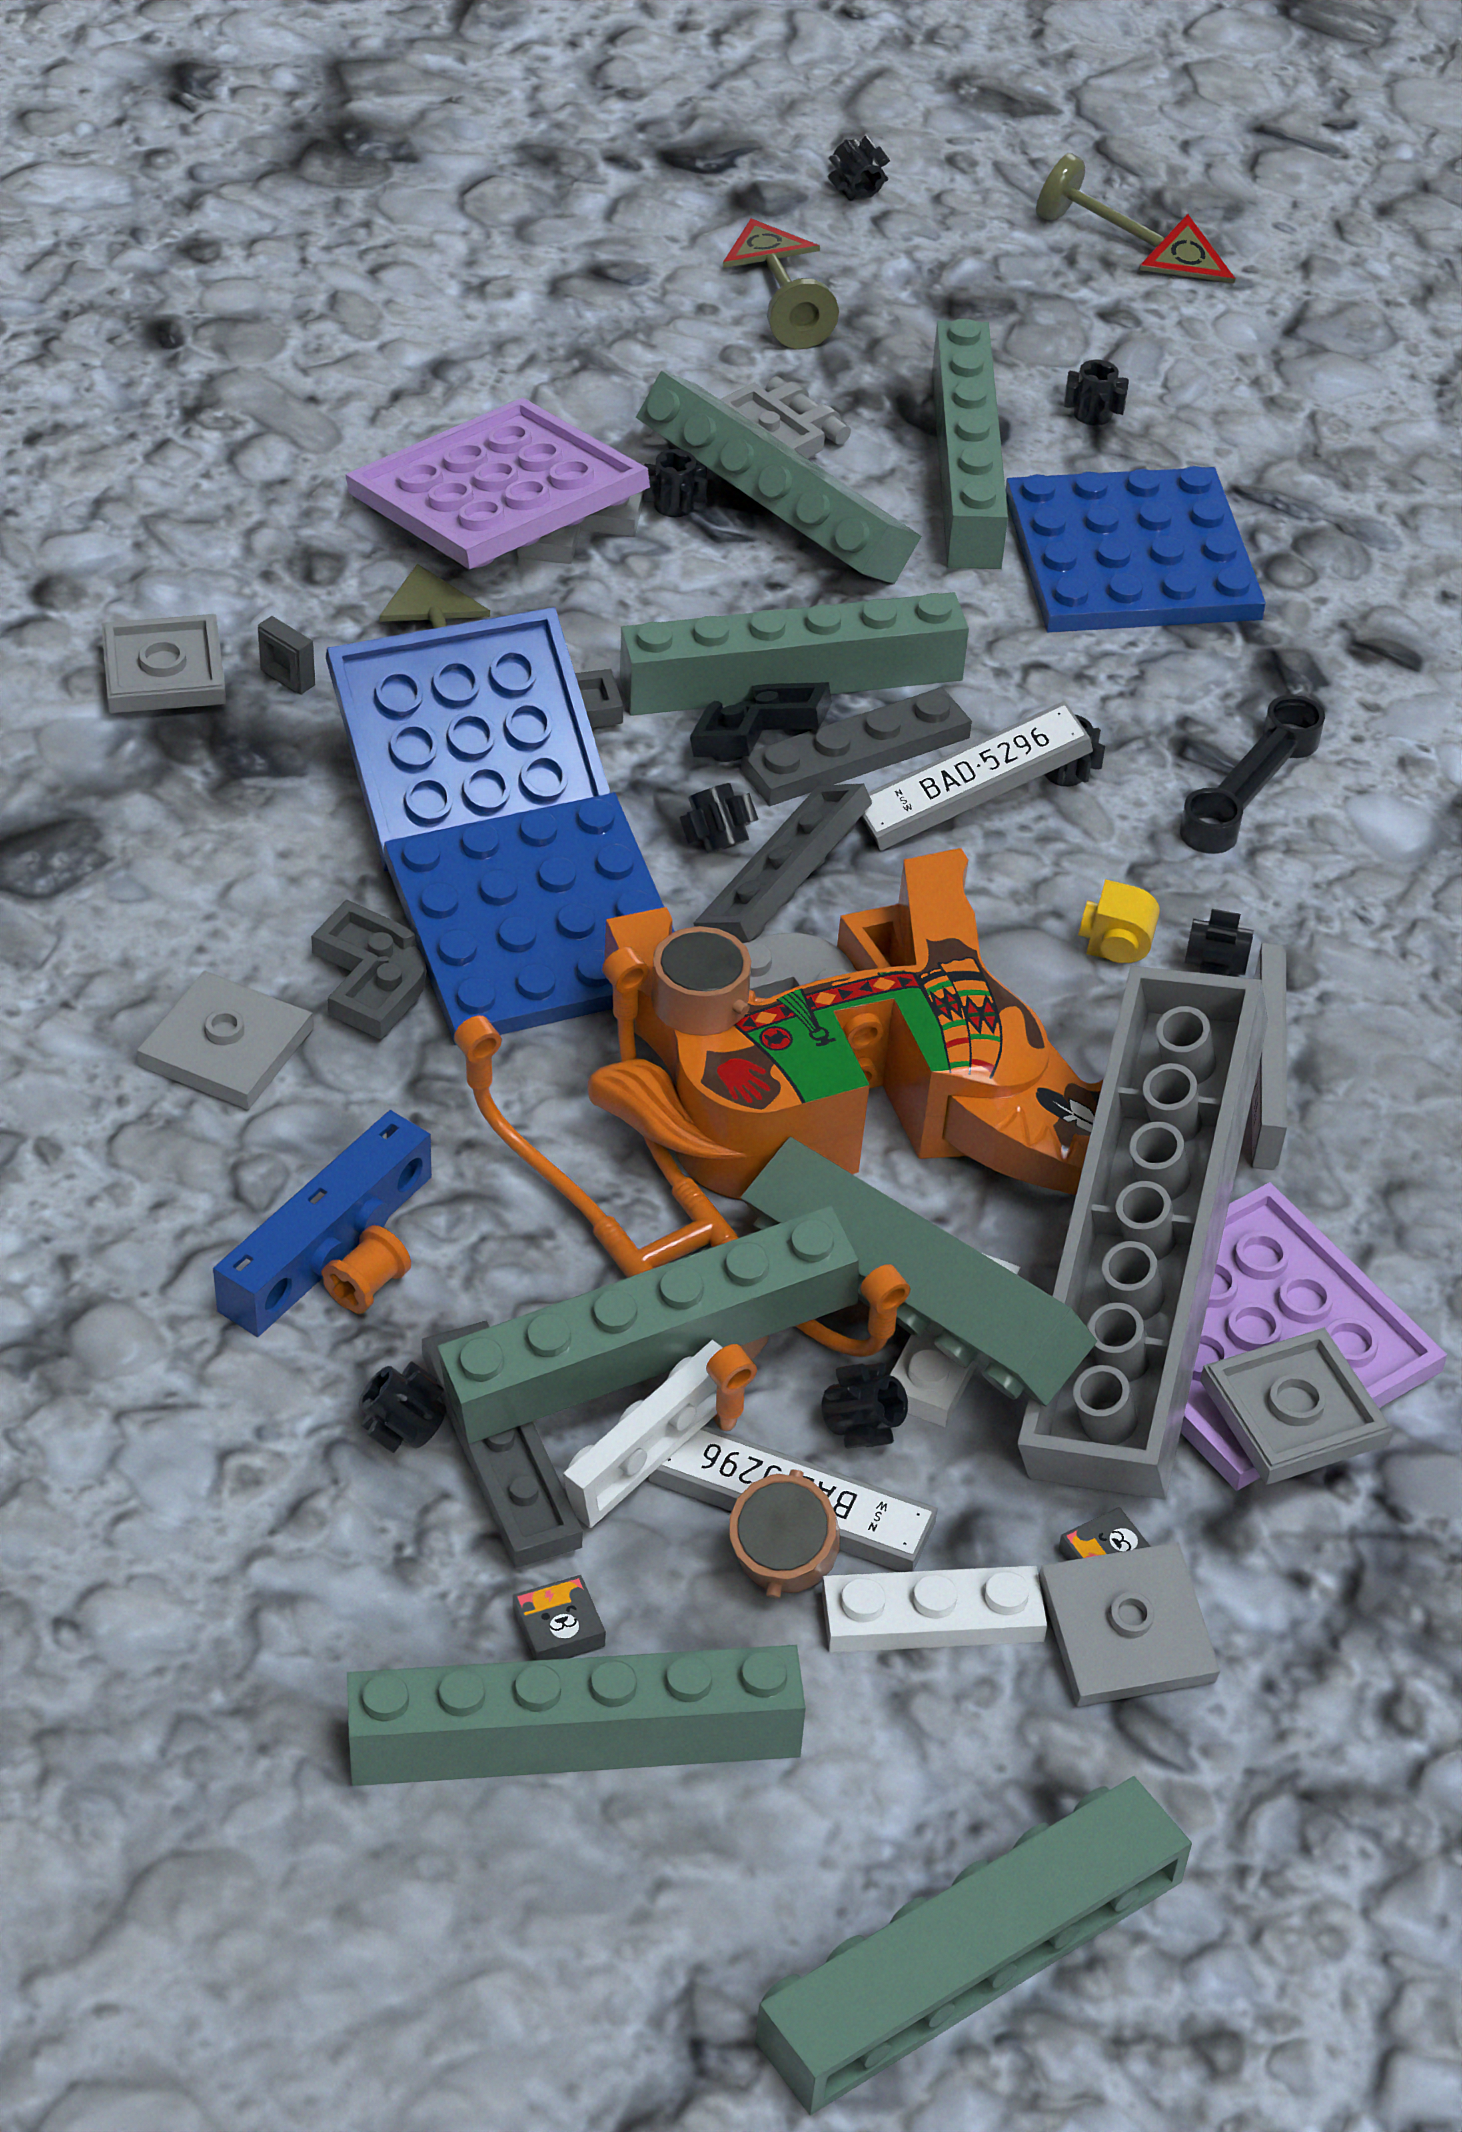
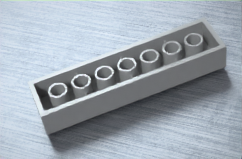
M1130 965L1053 1291V1297L1073 1309L1096 1338L1097 1343L1046 1407L1033 1398L1028 1397L1018 1447L1029 1479L1162 1500L1167 1498L1268 1024L1261 979Z

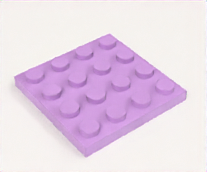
M523 397L345 474L349 494L469 570L489 565L500 555L518 547L533 545L544 535L564 526L579 524L586 516L608 506L623 504L630 496L650 488L647 467Z
M1271 1182L1229 1204L1181 1433L1236 1491L1259 1479L1260 1475L1202 1385L1200 1378L1204 1365L1325 1327L1378 1408H1381L1441 1373L1448 1355Z

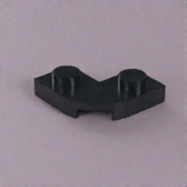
M829 682L752 686L753 699L724 708L721 702L714 700L706 707L690 735L693 757H713L716 761L720 762L736 761L741 759L742 756H750L763 730H783L787 734L797 735L813 729H819L832 704Z

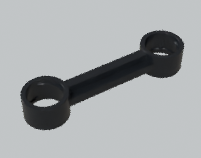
M1290 694L1275 698L1268 706L1262 737L1217 788L1198 789L1187 796L1180 825L1182 840L1192 849L1208 854L1223 853L1233 848L1238 841L1243 810L1288 758H1304L1310 756L1318 749L1325 720L1323 708L1316 701L1301 695ZM1283 724H1293L1304 729L1291 728ZM1199 818H1214L1222 821L1223 823H1207L1200 820Z

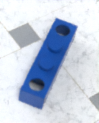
M392 1110L386 1112L213 1268L217 1312L257 1338L263 1334L323 1278L321 1271L331 1260L338 1259L342 1261L359 1245V1236L369 1226L378 1225L384 1227L389 1216L432 1178L431 1134ZM385 1133H387V1139L382 1137ZM320 1192L325 1194L315 1204L310 1202ZM245 1259L251 1261L241 1271L236 1269Z

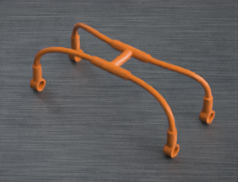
M623 947L611 953L602 967L603 974L613 985V1014L618 1019L621 1062L637 1059L634 1018L638 1014V988L645 982L649 974L647 964L631 947ZM477 1015L467 1019L457 1028L454 1034V1041L465 1055L467 1083L473 1089L476 1103L486 1121L513 1151L558 1189L594 1226V1235L627 1278L671 1263L709 1243L716 1247L739 1238L695 1181L690 1177L684 1176L667 1148L643 1136L653 1158L673 1187L671 1191L673 1197L676 1198V1201L679 1202L693 1222L638 1249L614 1217L606 1216L599 1206L578 1185L523 1138L498 1110L490 1094L489 1087L493 1080L492 1056L501 1046L502 1039L490 1021L484 1016ZM891 1264L882 1265L866 1276L860 1287L861 1293L870 1303L868 1331L871 1336L866 1340H856L843 1336L814 1319L795 1327L837 1352L855 1357L872 1356L883 1349L888 1338L894 1334L897 1307L909 1296L910 1285ZM730 1344L723 1347L710 1358L706 1365L708 1375L717 1385V1414L713 1419L723 1431H731L736 1426L737 1419L744 1410L745 1387L753 1380L757 1373L756 1365L738 1344Z

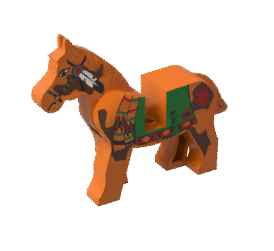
M962 848L904 859L898 904L840 916L837 947L849 958L857 972L807 983L774 995L760 1003H754L749 999L748 1005H750V1008L744 1018L722 1033L703 1036L682 1033L667 1026L655 1014L651 1002L653 953L657 945L672 934L673 919L667 907L606 919L604 962L617 949L631 947L649 968L647 979L638 988V1014L634 1018V1032L645 1040L661 1057L668 1067L672 1079L661 1067L645 1059L617 1062L601 1067L590 1075L587 1084L589 1099L595 1106L621 1118L644 1137L674 1150L681 1165L694 1180L705 1188L726 1197L741 1199L740 1197L789 1137L794 1138L849 1173H858L869 1089L883 1086L919 1159L968 1156L994 1171L1014 1179L1076 1195L1103 1080L1096 1083H1086L1081 1080L1049 1042L1046 1030L1036 1013L986 969L980 956L975 912L964 893L969 860Z

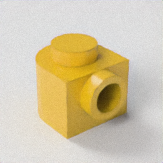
M1105 879L1099 903L1087 900L1078 936L1090 939L1086 954L1106 958L1117 963H1133L1145 958L1152 946L1160 914L1159 904L1150 893L1141 888Z

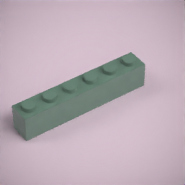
M957 319L955 321L937 320L932 380L947 568L1002 569L1008 511L989 322H975L970 319Z
M661 370L636 416L638 420L680 449L691 453L696 460L862 574L895 584L922 537L693 382Z
M955 592L929 593L921 596L872 599L869 601L832 605L820 604L813 607L774 611L762 610L754 613L705 616L695 619L621 626L620 682L630 716L706 708L714 700L721 702L723 706L734 705L753 699L752 686L762 684L829 682L830 693L840 694L962 681L969 627Z
M792 1137L787 1139L740 1197L758 1217L752 1225L757 1232L832 1205L859 1260L858 1300L870 1307V1303L860 1291L863 1280L876 1268L885 1264L893 1265L910 1285L911 1289L906 1300L897 1307L896 1323L918 1338L925 1330L937 1337L934 1344L946 1356L964 1368H967L972 1361L986 1368L982 1373L983 1376L998 1390L1014 1400L1023 1392L1046 1407L1097 1343L1096 1338L1071 1307Z
M832 1205L438 1345L444 1386L467 1443L471 1444L672 1371L682 1359L689 1356L693 1357L711 1340H714L722 1347L730 1344L741 1346L858 1303L859 1260Z
M797 1645L347 1672L352 1786L801 1757L806 1706Z
M1132 1776L1111 1790L1106 1786L1096 1788L1077 1804L1070 1815L1052 1826L1048 1823H1040L1033 1826L1017 1840L1012 1850L991 1863L985 1859L972 1863L956 1877L951 1887L930 1900H927L925 1897L911 1900L896 1912L889 1925L866 1939L862 1935H856L845 1940L832 1951L826 1963L803 1977H800L798 1974H792L775 1983L759 2003L755 2042L811 2116L1182 1883L1192 1842L1135 1776Z

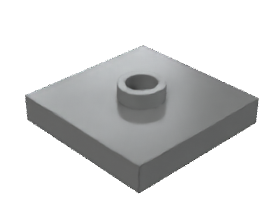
M216 614L101 623L109 713L226 704Z
M204 970L137 1049L138 1066L249 1110L313 1030V1013Z
M1325 1327L1203 1366L1200 1378L1202 1385L1266 1485L1387 1446L1390 1443L1393 1433L1392 1427Z
M1179 1542L1041 1566L1038 1575L1077 1707L1210 1684L1217 1681L1221 1671Z

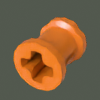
M372 1225L362 1232L359 1236V1245L342 1261L338 1259L331 1260L321 1272L324 1286L339 1305L356 1314H361L371 1307L374 1303L373 1295L391 1278H402L411 1269V1259L405 1246L393 1233L384 1227Z

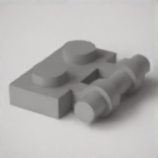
M778 376L768 381L765 390L754 382L720 399L805 458H809L824 449V439L829 438L837 445H842L851 434V428L840 421V414L827 404H816L809 399V393L805 388L793 381L787 383Z

